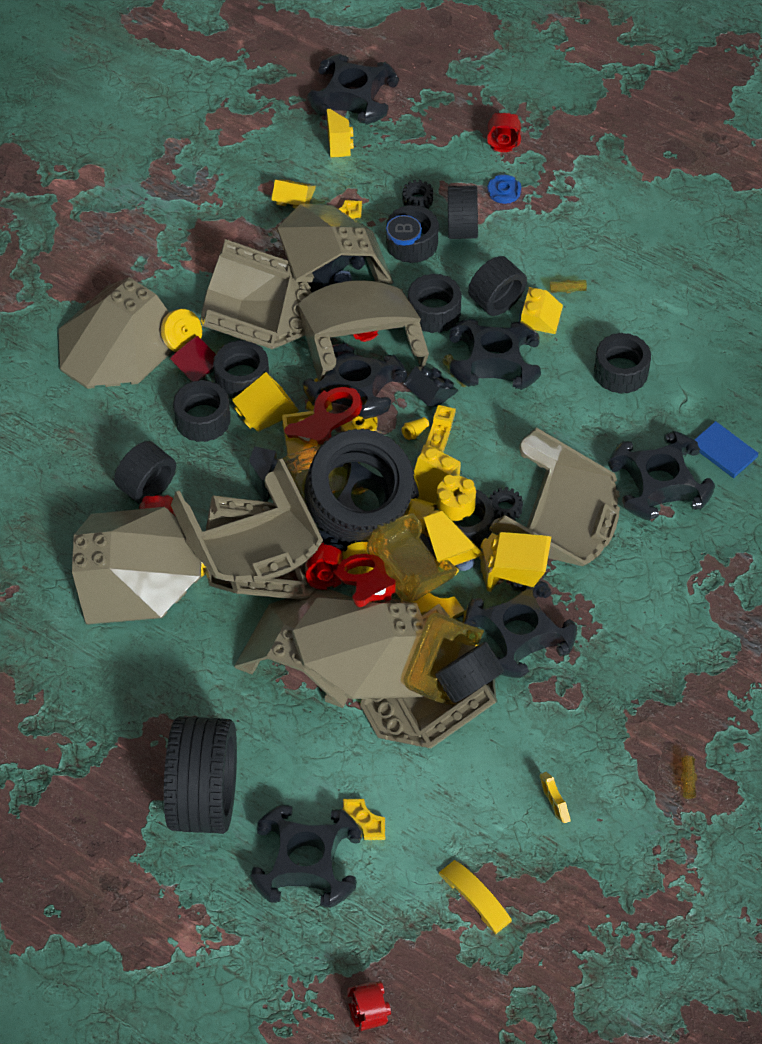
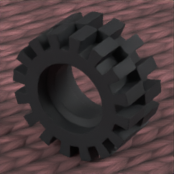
M413 180V183L409 181L408 185L405 184L402 190L404 206L417 205L429 209L430 205L432 206L433 187L431 188V184L427 185L426 181L422 183V180H419V182ZM421 194V195H423V196H422V197H414V196H412V195Z
M505 487L504 490L498 488V492L494 490L493 495L490 494L489 499L494 507V520L500 519L504 515L516 521V518H520L523 501L518 491L514 493L513 488L508 491V487ZM502 502H508L512 504L513 507L510 509H502L498 506V504Z

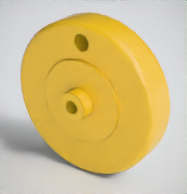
M176 309L164 317L161 324V336L165 345L172 351L177 352L196 336H199L200 339L202 338V325L197 315L192 311Z

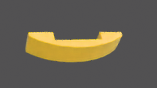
M437 406L428 439L421 453L428 445L444 452L456 412L455 408Z
M454 860L439 872V875L452 889L456 888L481 915V920L495 934L512 922V919L494 895L462 864Z

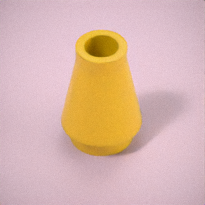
M422 417L405 423L401 429L403 436L408 440L416 439L425 428L429 427V421Z

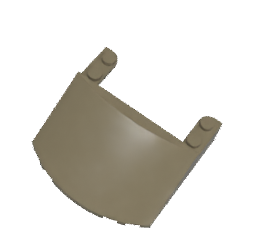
M346 281L321 288L308 295L298 304L318 382L325 377L326 371L332 370L336 365L330 337L404 327L411 351L417 356L419 366L423 367L426 364L429 353L420 326L421 318L402 289L374 281Z
M535 428L521 440L519 446L520 454L523 458H528L535 462L539 467L545 468L546 472L527 526L525 527L504 515L502 518L494 520L489 530L497 535L500 532L550 536L549 559L585 566L601 554L615 532L620 511L617 499L620 497V494L616 490L615 484L617 481L616 475L549 434Z
M283 458L278 459L274 471L268 473L264 480L265 487L268 489L276 508L202 532L190 505L185 502L180 490L175 492L171 507L186 537L185 543L215 578L232 582H257L279 577L306 562L321 545L323 539Z

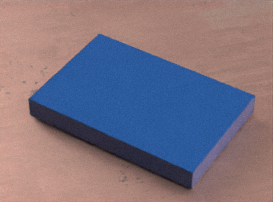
M716 421L695 439L698 442L700 454L732 478H735L759 454Z

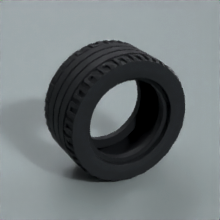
M369 429L342 431L339 434H335L334 437H330L328 441L326 440L313 457L304 485L305 504L308 506V511L314 522L330 536H334L341 541H348L349 543L375 541L389 534V531H392L403 517L413 495L415 483L413 467L410 465L411 462L407 454L404 453V450L390 437H386L377 431H370ZM361 462L368 464L378 470L384 477L389 491L388 501L381 507L371 511H356L347 508L333 495L329 486V474L336 467L344 463Z
M182 716L174 719L168 738L164 772V814L166 825L171 831L224 834L228 831L233 813L237 771L235 723L231 719Z

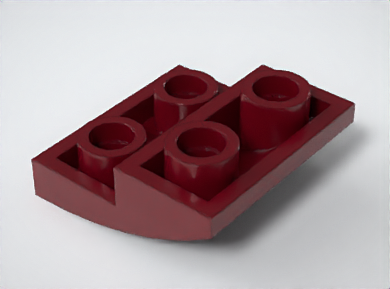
M196 336L179 349L170 360L191 381H200L208 373L211 374L214 371L213 359L216 354L199 336Z

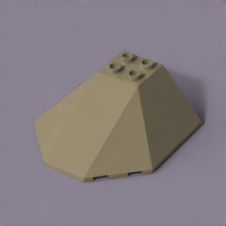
M300 204L277 228L296 282H312L314 278L313 271L341 255L366 256L375 282L393 283L374 232L333 205Z
M225 239L206 292L200 320L205 327L275 349L305 336L298 304L312 293L310 291L311 287L307 282L295 281L287 260Z
M130 277L106 286L59 328L61 372L87 389L95 388L97 385L111 387L121 386L120 383L131 382V385L140 383L173 352L165 345L161 336V324L169 311L154 292Z
M212 496L206 531L275 509L276 506L271 502ZM305 562L284 575L257 582H232L217 579L205 568L209 586L236 594L306 600L316 589L308 583L305 575Z
M166 507L91 514L74 534L72 574L87 625L162 618L168 613L167 610L187 593L186 590L193 583L196 584L201 578V560L185 543L186 537L177 517Z
M315 589L306 600L286 598L269 604L234 667L253 675L260 661L270 659L300 670L327 693L325 702L344 708L348 697L344 695L346 692L337 686L333 688L320 679V674L312 669L309 671L303 667L292 631L317 597L350 596L330 589Z
M317 597L292 631L303 667L309 671L312 669L320 674V679L333 688L337 686L346 692L344 695L349 699L423 697L429 634L417 603L391 598L390 601L377 600L369 602L363 607H358L354 604L353 597Z
M440 604L422 615L429 634L423 697L361 700L360 705L377 737L380 739L431 749L497 702L495 679L456 703L451 702L437 680L436 672L475 647Z

